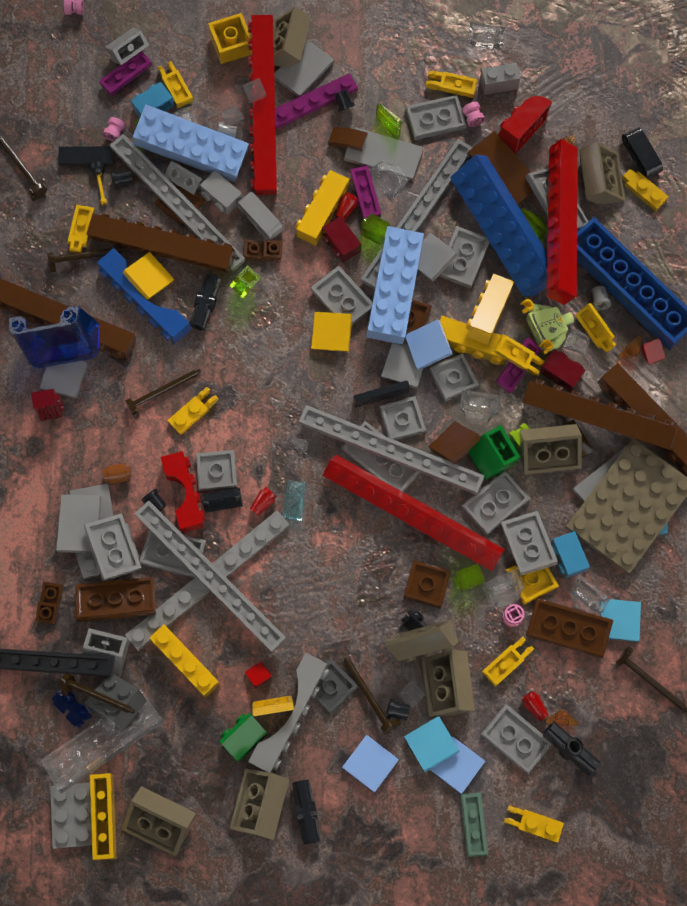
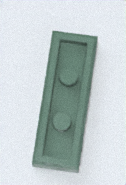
M481 792L461 794L467 857L488 855Z

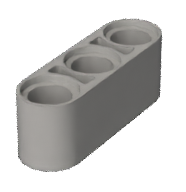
M253 192L248 193L236 202L239 210L265 239L272 240L284 231L280 221Z

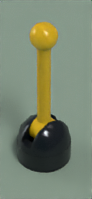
M100 161L92 162L89 164L90 172L98 180L101 195L100 203L106 205L107 199L104 197L100 177L104 173V164Z

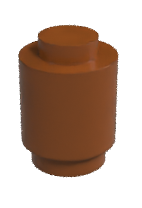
M120 463L103 468L105 484L110 483L112 485L129 482V478L132 477L130 466H126V463Z

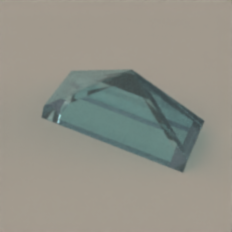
M287 480L283 518L302 520L306 482Z

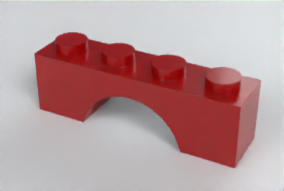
M183 451L162 456L161 461L166 479L178 482L186 491L183 504L175 510L181 533L204 528L203 521H206L204 511L198 508V503H201L199 493L194 492L193 485H196L193 474L189 475L188 468L191 467L189 457H185Z

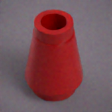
M346 192L345 195H342L335 216L337 218L341 216L345 221L357 207L359 199Z
M265 486L263 490L260 489L250 509L259 515L275 502L277 496Z
M532 690L521 698L522 705L538 721H542L549 715L539 693L536 694Z

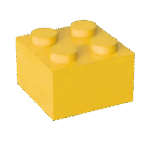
M242 13L208 23L209 35L221 64L252 54V50L248 48V39H252V37L248 33V27Z

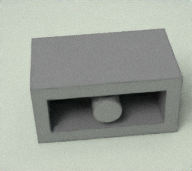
M132 28L108 44L105 49L114 63L122 65L148 47L149 43L141 30Z
M517 63L483 68L480 75L483 95L518 89L521 78Z
M216 171L200 184L201 196L206 201L210 200L219 212H224L226 215H229L237 207L236 202L242 199V193Z

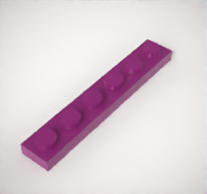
M350 73L275 108L276 129L335 102L334 94L347 89L350 95L358 91V86Z

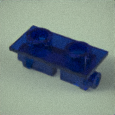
M61 690L55 692L56 695L52 698L53 705L62 714L67 710L70 711L65 717L74 727L81 728L84 725L83 721L92 718L88 713V709L75 699L72 692L68 691L67 696L62 695Z

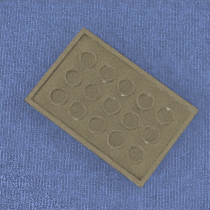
M633 438L565 528L570 532L575 531L579 539L629 574L687 497V477Z

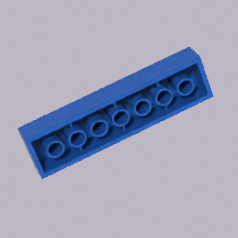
M476 154L450 178L523 297H534L546 288L547 251L488 157Z
M595 217L577 231V261L602 286L606 287V290L651 334L659 338L669 351L687 336V306Z

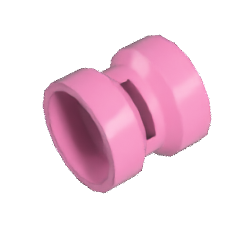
M64 0L65 15H71L72 13L84 15V0Z
M471 102L462 109L464 115L467 116L469 127H476L485 121L483 113L480 112L481 107L478 102Z
M111 117L108 121V127L104 129L102 134L107 140L114 142L121 136V132H124L126 124L118 118Z
M517 604L509 605L503 613V621L509 627L518 626L524 618V610Z

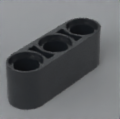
M640 127L622 134L623 144L642 175L648 178L663 171L661 160Z

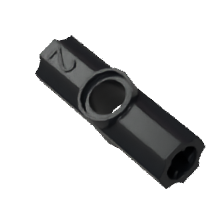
M206 274L201 291L196 295L194 311L189 322L190 327L195 330L205 331L210 313H213L215 309L216 296L222 281L217 275Z
M555 721L543 732V736L559 750L562 758L571 760L588 776L600 765V761L584 748L581 739L570 736Z
M309 779L293 782L292 786L296 802L295 810L297 821L300 823L303 844L320 842L317 824L318 815L315 801L312 798Z

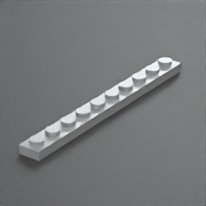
M124 134L110 144V148L198 239L204 240V238L213 240L216 244L228 243L232 245ZM233 245L232 247L236 255L231 272L245 262V258Z
M457 139L396 228L418 231L452 182L450 177L463 166L469 157L467 152L473 147ZM382 249L361 277V282L374 290Z
M307 405L299 419V424L476 495L484 478L482 474Z
M149 500L135 513V516L271 652L286 640V637Z
M275 511L212 564L228 578L285 531L290 524L278 511ZM195 577L158 607L156 614L147 616L125 636L139 651L151 641L149 637L163 624L166 627L170 626L211 591Z

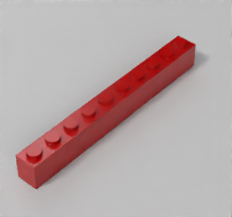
M251 15V22H248V33H252V39H248V48L252 50V56H249V67H252V73H249V82H252L251 85H253L252 94L249 92L250 99H252L250 102H253V108H250V119H253V126H250V137H254V143H250V152L254 154V161H251V172H254V178H251V189H255V195H277L273 15ZM261 83L262 87L260 88V90L263 89L264 92L260 91V97H257V86H259Z
M560 139L549 148L546 287L548 298L565 305L577 297L578 147Z
M338 455L330 459L322 475L493 571L505 550Z

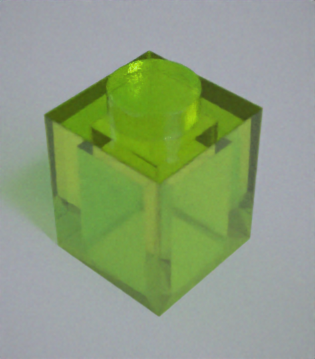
M371 213L361 223V235L381 245L385 238L387 226H390V223Z
M247 265L229 286L244 298L261 277Z
M478 563L456 571L455 578H453L456 589H460L461 593L483 586L485 583Z

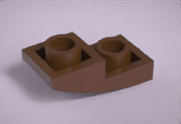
M334 127L328 145L344 150L346 147L362 151L368 133L356 129Z
M245 239L243 257L246 260L258 261L281 260L283 241L264 239L263 242Z
M43 582L35 621L49 624L56 623L64 584Z

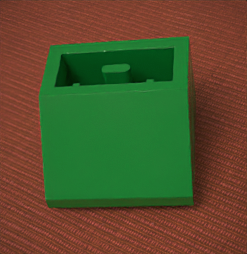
M502 425L484 433L480 437L481 439L468 451L480 474L484 475V481L513 467L520 460V455Z
M243 713L235 721L236 725L231 730L228 728L220 735L221 740L219 742L221 746L237 763L267 736V732L250 713L247 715Z

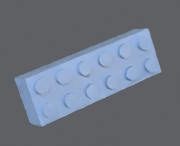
M146 104L133 135V145L210 174L216 171L226 180L236 183L249 146L247 142Z
M387 226L366 333L367 338L403 344L424 233Z

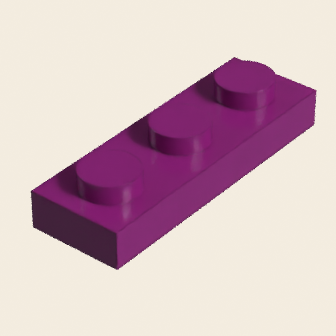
M141 51L107 74L99 83L110 96H113L151 67L152 61Z
M363 166L350 169L363 221L381 217V210L369 167Z
M525 338L521 345L533 351L537 356L542 350L530 338ZM509 361L495 383L508 394L512 393L526 371Z

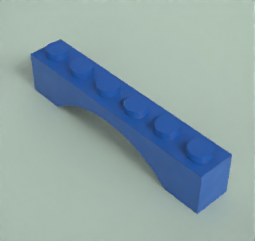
M114 248L97 262L99 274L104 279L108 278L111 281L112 287L116 291L120 290L128 303H134L139 314L142 316L146 315L149 318V323L155 329L158 327L162 331L161 335L167 341L171 340L175 344L191 330L190 323L177 310L156 306L138 293L123 274V271L128 268L126 260Z

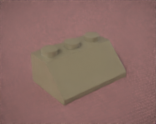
M293 7L274 20V66L291 67L299 63L303 58L302 52L307 42L306 37L310 30L311 17L297 7Z
M599 142L579 150L586 199L596 204L624 202L625 194L618 152Z
M577 424L520 430V450L524 475L582 469V435Z
M450 619L396 634L387 640L385 645L398 661L405 659L406 662L416 660L419 655L429 657L438 650H442V653L454 649L453 646L458 643V639Z
M451 650L429 657H422L429 717L456 715L475 711L467 651Z
M245 769L229 829L274 840L289 779L269 772Z
M141 786L131 800L121 830L176 857L191 828L196 813Z

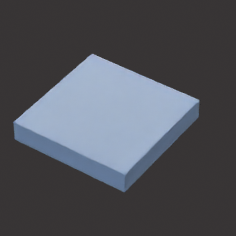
M438 319L405 335L418 370L452 355L443 327Z
M366 735L342 768L375 793L399 759Z
M452 737L460 752L433 767L430 771L462 794L485 760Z

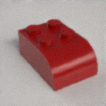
M533 96L526 99L520 106H516L513 109L509 119L505 118L500 124L501 130L498 135L515 155L546 122L552 101L542 96Z

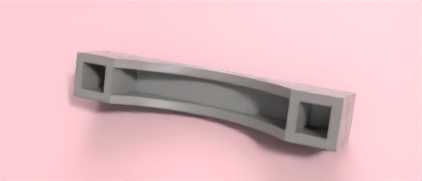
M305 653L296 670L298 695L291 716L277 733L257 744L248 762L269 773H272L273 770H278L282 762L279 759L282 752L286 753L291 745L289 741L291 735H296L301 724L298 721L301 716H306L310 708L307 705L311 697H316L320 689L317 687L320 679L324 681L329 672L326 669L327 663Z

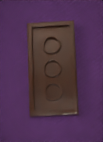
M495 131L467 152L470 159L476 154L488 157L517 205L533 193L525 178L531 172Z
M154 577L76 584L77 622L156 614Z
M536 598L526 636L603 659L613 619Z

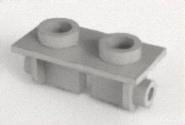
M171 160L164 176L194 195L197 189L200 190L202 178Z

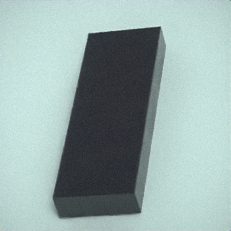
M110 146L59 147V166H89L92 162L97 161L103 162L104 166H112L114 163V151Z
M406 380L353 396L354 407L357 408L407 394L410 389L409 382Z

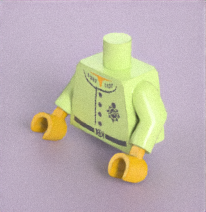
M530 299L521 302L520 305L525 306L522 312H530L527 315L526 321L538 346L542 350L545 349L543 353L547 354L551 350L559 349L566 339L567 325L574 323L572 313L569 312L561 315L557 307L552 308L551 306L535 304Z

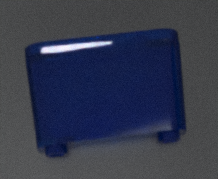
M79 306L66 308L61 314L60 323L28 329V323L22 317L9 318L11 334L29 364L35 368L90 360L96 357L99 352V322Z

